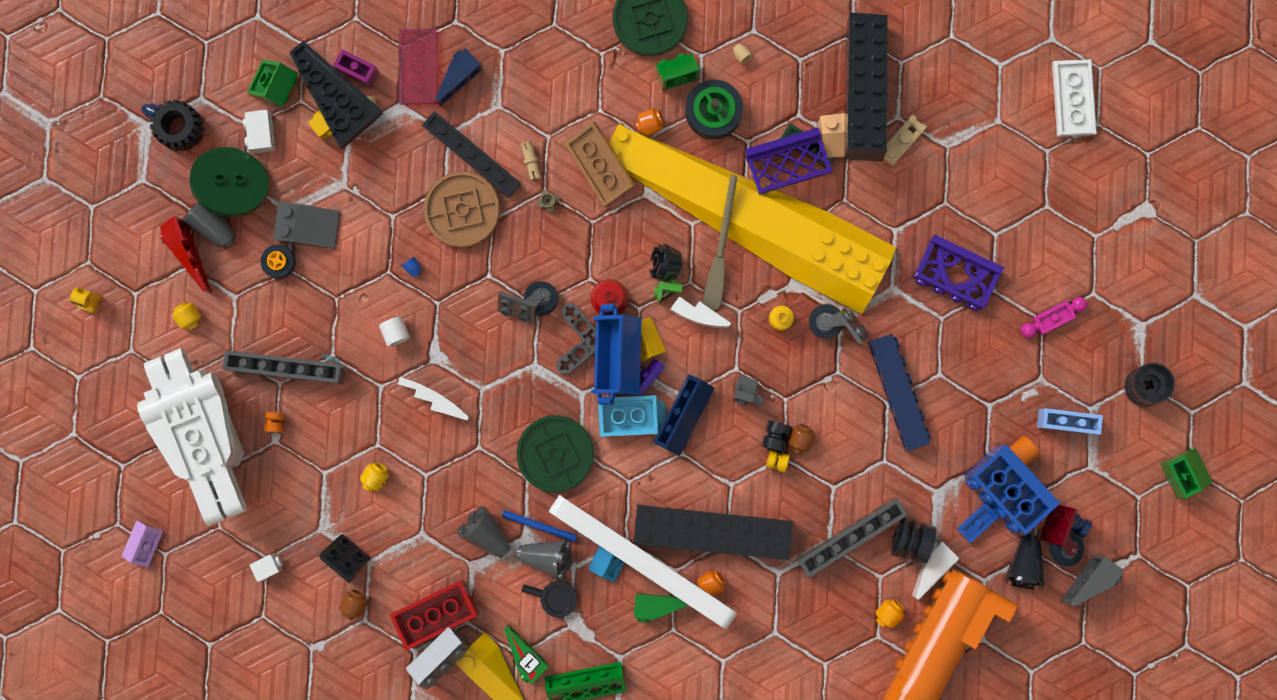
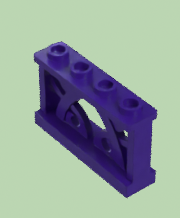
M934 234L930 238L912 278L916 280L917 284L924 287L928 285L933 288L935 293L940 295L945 293L951 296L950 299L957 303L964 302L968 304L967 307L969 309L978 311L985 309L1004 267ZM933 247L937 248L936 260H927ZM948 255H952L954 258L951 263L944 262V260L948 261ZM961 260L965 261L964 269L971 280L960 284H952L946 274L945 267H952ZM926 265H937V268L929 270L934 272L933 278L925 275L924 268ZM971 266H975L977 268V271L973 272L975 275H977L976 277L973 276L969 270ZM990 273L993 276L986 287L981 280ZM976 284L983 291L980 299H973L970 296L971 291H975L978 294V290L974 286Z

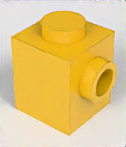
M317 111L308 124L325 141L328 137H333L321 112Z

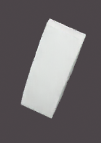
M679 297L670 309L677 316L702 326L728 328L731 324L700 301L694 307Z

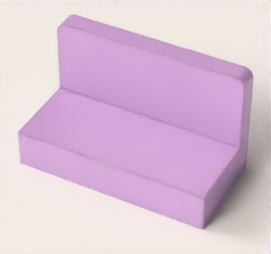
M136 521L122 557L132 564L148 567L163 531L147 526L141 521Z

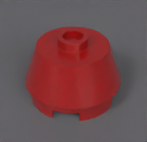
M606 279L600 281L591 292V304L598 314H600L602 304H616L618 314H621L628 305L629 295L627 289L617 280ZM614 311L604 312V316L613 315Z

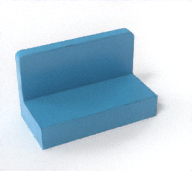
M599 545L588 569L600 577L615 583L625 562Z

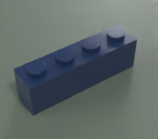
M688 374L653 443L680 456L715 388L705 381Z

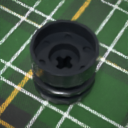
M1148 363L1133 370L1127 376L1124 383L1125 393L1134 404L1141 407H1150L1167 400L1173 394L1175 378L1166 366L1159 363Z
M902 518L893 535L892 556L898 557L901 553V559L905 560L911 552V562L925 566L934 548L937 533L936 527L922 523L917 530V522L915 520L909 523L908 518Z

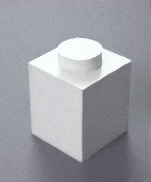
M275 553L250 564L257 582L264 581L283 571V562Z

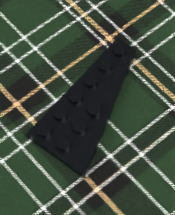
M304 41L289 52L340 150H343L383 115L382 110Z

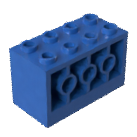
M997 445L964 475L967 479L965 483L972 490L976 489L980 494L978 497L986 504L989 503L998 519L1002 518L1006 522L1005 527L1011 533L1028 534L1060 504L1007 445Z

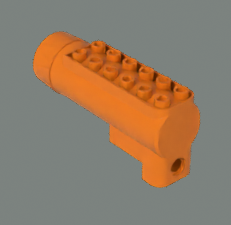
M955 569L946 571L941 579L944 582L941 588H936L931 597L934 599L932 605H927L922 614L925 618L922 623L918 622L913 630V633H915L913 640L909 639L904 647L906 653L903 658L899 656L894 665L897 668L895 671L896 675L891 683H889L890 686L882 700H939L967 646L974 649L977 648L994 616L1005 622H1010L1018 605Z

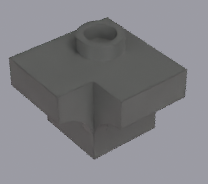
M738 376L732 398L736 400V404L747 406V403L757 406L762 405L763 398L756 391L758 380Z

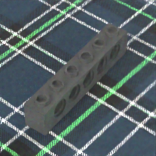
M225 351L223 370L343 385L345 365Z
M893 498L796 560L805 575L811 577L908 514L898 498Z

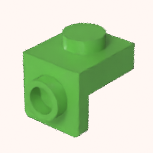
M677 280L660 281L659 286H655L654 297L657 298V302L661 303L662 292L681 294L682 284H679Z

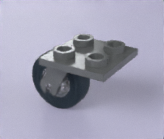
M543 281L535 282L528 286L524 293V300L500 291L498 294L497 311L505 316L516 317L525 323H534L536 315H548L555 310L558 304V293L554 286Z
M822 304L816 307L809 316L810 329L820 338L829 339L835 337L840 333L844 325L859 344H862L868 338L866 336L868 334L866 329L862 325L857 324L854 320L856 316L850 309L844 308L840 311L834 305Z

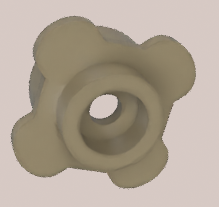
M548 190L542 191L540 200L537 201L538 207L546 208L548 212L554 211V205L559 201L558 195H553Z

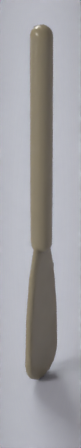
M735 175L730 176L717 254L711 265L703 297V304L713 311L719 309L722 304L725 280L724 253L737 184V176Z

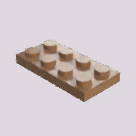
M596 122L590 123L564 143L603 207L608 206L635 186Z

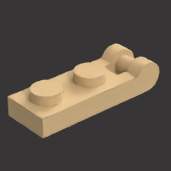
M914 115L907 120L887 143V152L883 160L891 167L927 128L924 123L921 124L917 121V117ZM910 126L916 129L914 134L908 130Z

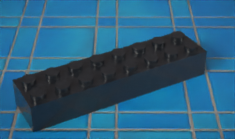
M849 13L846 24L844 159L883 162L887 152L888 15Z
M637 505L633 544L789 560L793 521Z

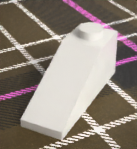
M942 541L935 542L928 563L925 566H921L912 594L917 600L959 559Z

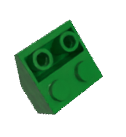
M1196 447L1160 463L1176 498L1186 499L1203 491L1212 483Z

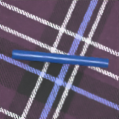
M506 510L502 514L503 518L575 542L577 537L576 534Z

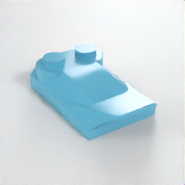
M656 395L615 397L613 405L598 404L600 437L658 434L666 418L665 403L661 402Z

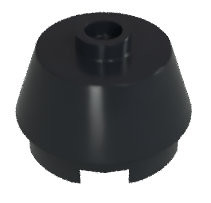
M666 243L663 245L658 244V247H654L650 258L653 261V270H649L651 278H655L658 281L677 278L682 269L681 252Z

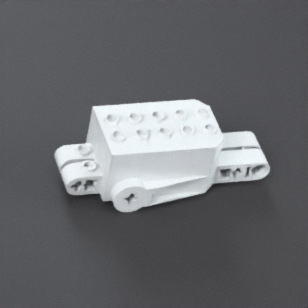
M183 348L167 353L164 357L160 356L145 362L144 368L152 390L144 392L145 400L137 403L139 415L174 474L188 480L206 525L212 526L226 520L227 517L231 518L247 511L244 498L232 468L240 465L244 451L229 415L222 385L216 374L200 370L194 372Z

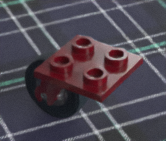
M1058 505L1048 514L1041 530L1040 540L1050 543V555L1057 564L1074 566L1082 559L1084 554L1083 540L1076 533L1070 532L1078 509Z

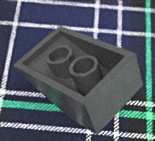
M278 201L273 239L279 243L335 249L340 211Z
M1093 554L1060 602L1074 607L1112 588L1114 585H1118L1123 578L1124 570L1107 557Z

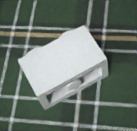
M268 110L245 112L243 127L247 131V137H245L246 148L253 154L276 151L272 114Z

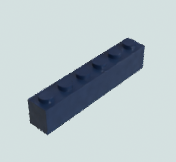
M889 334L869 341L868 345L904 451L930 444V432L927 428H924L922 422L925 420L921 410H918L916 404L918 403V398L915 391L912 392L911 390L912 380L909 373L906 374L904 366H906L903 355H899L897 348L900 346L897 338L893 337V334Z

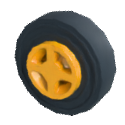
M276 244L264 250L260 263L266 275L281 279L293 272L296 260L289 248Z

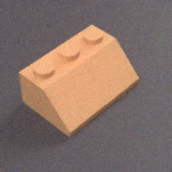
M845 113L820 116L817 124L828 159L831 157H844Z

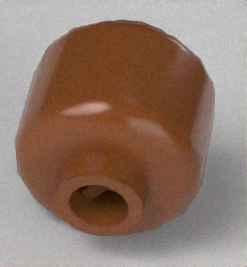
M799 424L792 428L787 442L792 447L791 450L793 452L802 454L811 450L816 435L811 427Z
M352 589L351 592L344 594L339 605L344 618L354 620V618L363 616L368 604V600L365 598L366 595L363 592Z

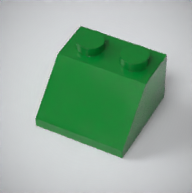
M687 53L676 56V59L670 61L669 59H664L658 62L656 73L662 91L698 80L699 67L692 54L687 55Z
M262 59L247 93L272 105L283 107L288 101L291 88L296 84L298 73L280 62Z

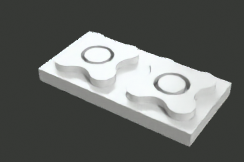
M1091 59L1053 61L1052 72L1057 137L1096 135Z

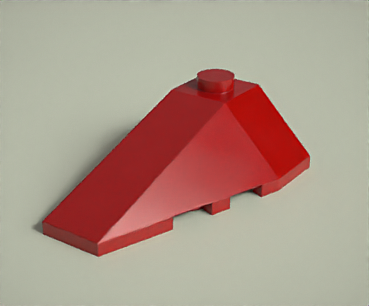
M177 216L171 217L160 226L162 242L168 246L199 287L208 294L212 293L189 226Z

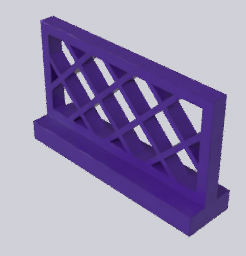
M819 127L745 149V158L749 164L759 195L832 173V168L820 137ZM818 143L820 150L817 155L807 151L811 145ZM798 150L802 152L799 161L789 156L792 151ZM805 154L814 158L811 166L801 162ZM779 155L784 158L781 166L771 162L774 156ZM787 160L796 164L793 172L783 168ZM817 160L825 163L826 169L819 171L813 167ZM762 161L766 165L763 171L754 168L753 163ZM769 165L778 169L775 177L765 173ZM799 166L808 169L807 174L804 176H800L795 172ZM781 171L790 175L788 181L782 182L777 179ZM765 177L771 180L770 186L761 188V178Z

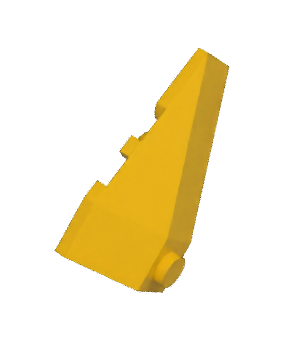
M484 632L470 646L466 654L455 663L493 700H524L499 645Z

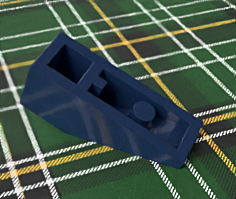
M466 48L457 51L450 62L435 98L440 107L483 70L481 64Z

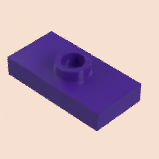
M653 359L649 366L640 372V396L643 395L665 368L656 359Z

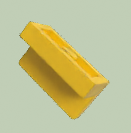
M651 317L642 319L640 363L666 352Z

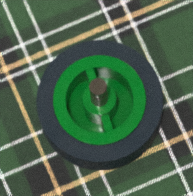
M707 80L698 84L690 92L686 102V119L690 128L699 136L713 140L721 139L730 135L738 127L743 113V102L740 94L731 84L722 80Z

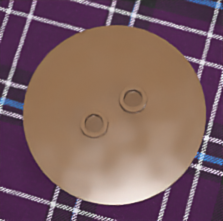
M454 172L443 176L432 185L425 198L424 217L428 228L438 240L452 247L467 248L482 243L493 233L500 218V202L494 188L481 176L470 172Z

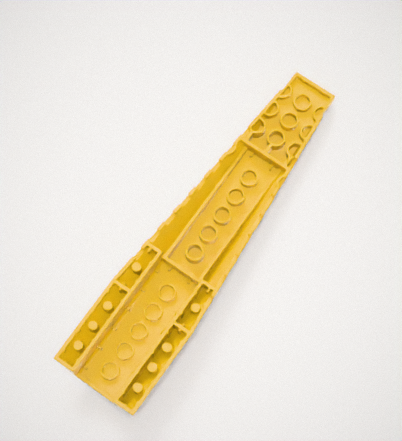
M618 124L609 141V144L630 177L719 232L721 231L729 179L732 175L737 176L727 238L735 241L746 250L751 251L757 257L770 263L792 279L859 314L863 313L892 260L896 250L895 246L806 202L777 190L759 195L753 180L643 134L634 132Z

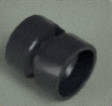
M768 420L765 430L767 435L763 437L761 447L785 453L788 444L786 438L790 437L792 427Z

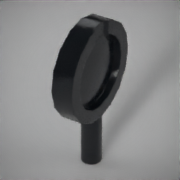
M557 580L550 582L544 590L523 584L521 592L541 597L542 608L552 617L562 618L568 616L577 605L576 590L566 581Z

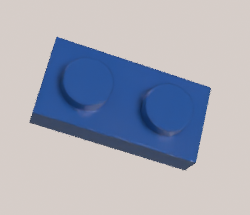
M983 503L956 529L969 543H972L998 519V516L988 504Z

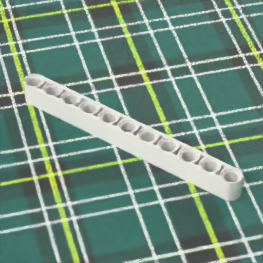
M559 495L549 509V512L724 629H728L737 615L735 611Z

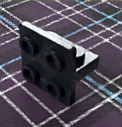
M343 534L338 536L319 555L320 559L348 583L354 580L360 569L370 560L366 553Z

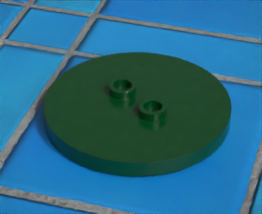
M617 0L613 9L612 19L617 38L628 50L642 56H658L669 52L682 40L687 28L688 14L683 0Z
M231 147L211 149L200 155L193 163L189 176L190 189L196 201L206 210L225 217H239L255 211L264 202L269 186L268 176L263 165L251 154Z
M551 415L534 421L525 429L518 442L517 462L522 475L534 487L546 492H564L576 487L586 478L593 464L594 449L588 432L578 422L565 416Z

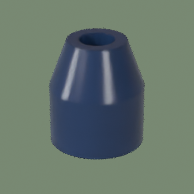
M144 104L141 112L150 119L151 116H155L153 111L155 109L158 111L160 108L154 104Z

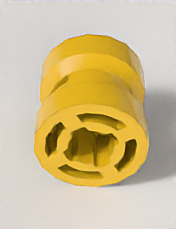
M770 450L766 468H775L779 472L785 473L789 454H778L777 451Z

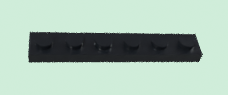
M435 111L422 124L427 131L506 197L510 198L520 187L521 183Z

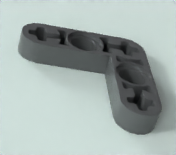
M572 303L564 305L562 316L582 341L557 361V370L564 375L570 374L595 353L596 345H590L591 339L588 336L586 339L583 337L592 329L594 332L591 335L596 338V329L579 308ZM574 308V315L576 317L581 315L582 318L577 319L575 323L572 324L571 321H574V319L570 315L566 316V309ZM579 322H586L588 324V329L585 332L578 331L577 325ZM578 348L585 350V357L582 359H577L574 355ZM571 354L572 358L578 363L576 365L573 362L570 363L568 371L566 369L561 370V362L567 363L571 360L568 358Z

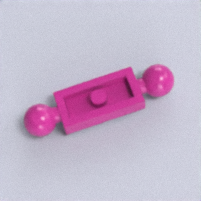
M1077 297L1072 301L1071 305L1066 300L1033 317L1034 324H1024L1021 328L1022 335L1026 338H1032L1036 335L1037 330L1042 335L1076 318L1074 311L1083 312L1086 310L1087 301L1082 297Z

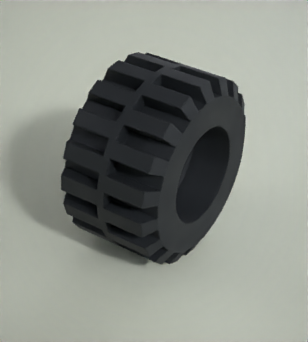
M168 100L165 101L166 105H158L160 109L158 111L155 109L153 111L155 116L150 118V121L153 122V124H150V129L153 130L152 134L158 142L173 151L180 150L181 152L185 151V148L190 150L193 148L192 144L197 145L199 143L197 139H202L203 135L200 132L204 131V127L201 125L204 122L200 118L201 115L194 108L178 100H173V103ZM177 117H184V129L179 134L170 135V123Z

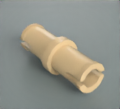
M526 141L525 144L524 142L521 143L520 146L525 159L523 162L527 166L530 181L542 178L537 163L539 160L535 156L532 141Z

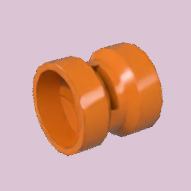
M265 412L266 424L263 431L283 433L282 421L284 420L285 413Z

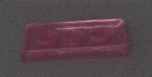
M399 29V104H438L435 99L438 94V30Z

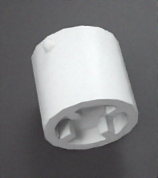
M402 316L394 317L379 325L387 347L398 345L411 338Z

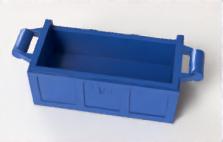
M602 304L599 316H594L593 319L596 320L594 389H591V393L597 394L599 405H613L616 395H639L642 317L619 315L616 304ZM614 311L613 315L604 316V312ZM602 394L611 395V397H602Z

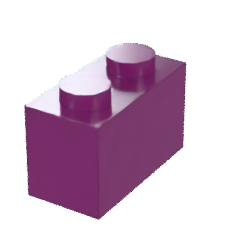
M343 49L333 65L339 73L369 88L372 87L379 74V70L375 65Z

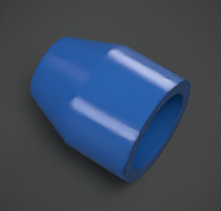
M412 257L402 265L406 272L413 277L418 276L422 272L421 266L415 257Z

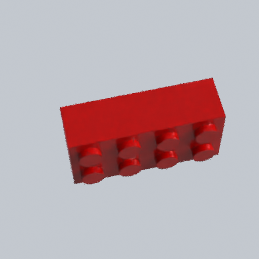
M461 579L393 612L389 616L405 650H408L441 634L447 627L454 628L478 616L479 612L464 580Z

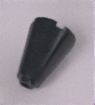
M1026 534L1025 537H1021L1006 573L1005 583L1011 581L1012 586L1034 590V586H1039V590L1044 589L1041 541L1037 539L1036 535Z

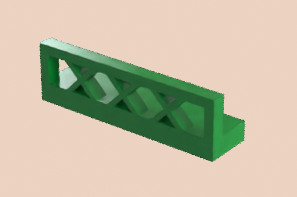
M621 662L545 677L548 700H588L627 692ZM621 682V686H611L614 683ZM594 687H600V688H601L600 690H597V691L591 690V689L594 688ZM575 691H581V694L577 695L572 693ZM562 695V697L558 699L552 698V696Z

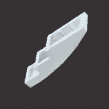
M402 377L399 378V385L416 390L414 397L432 402L430 410L470 421L471 417L441 394L419 383Z

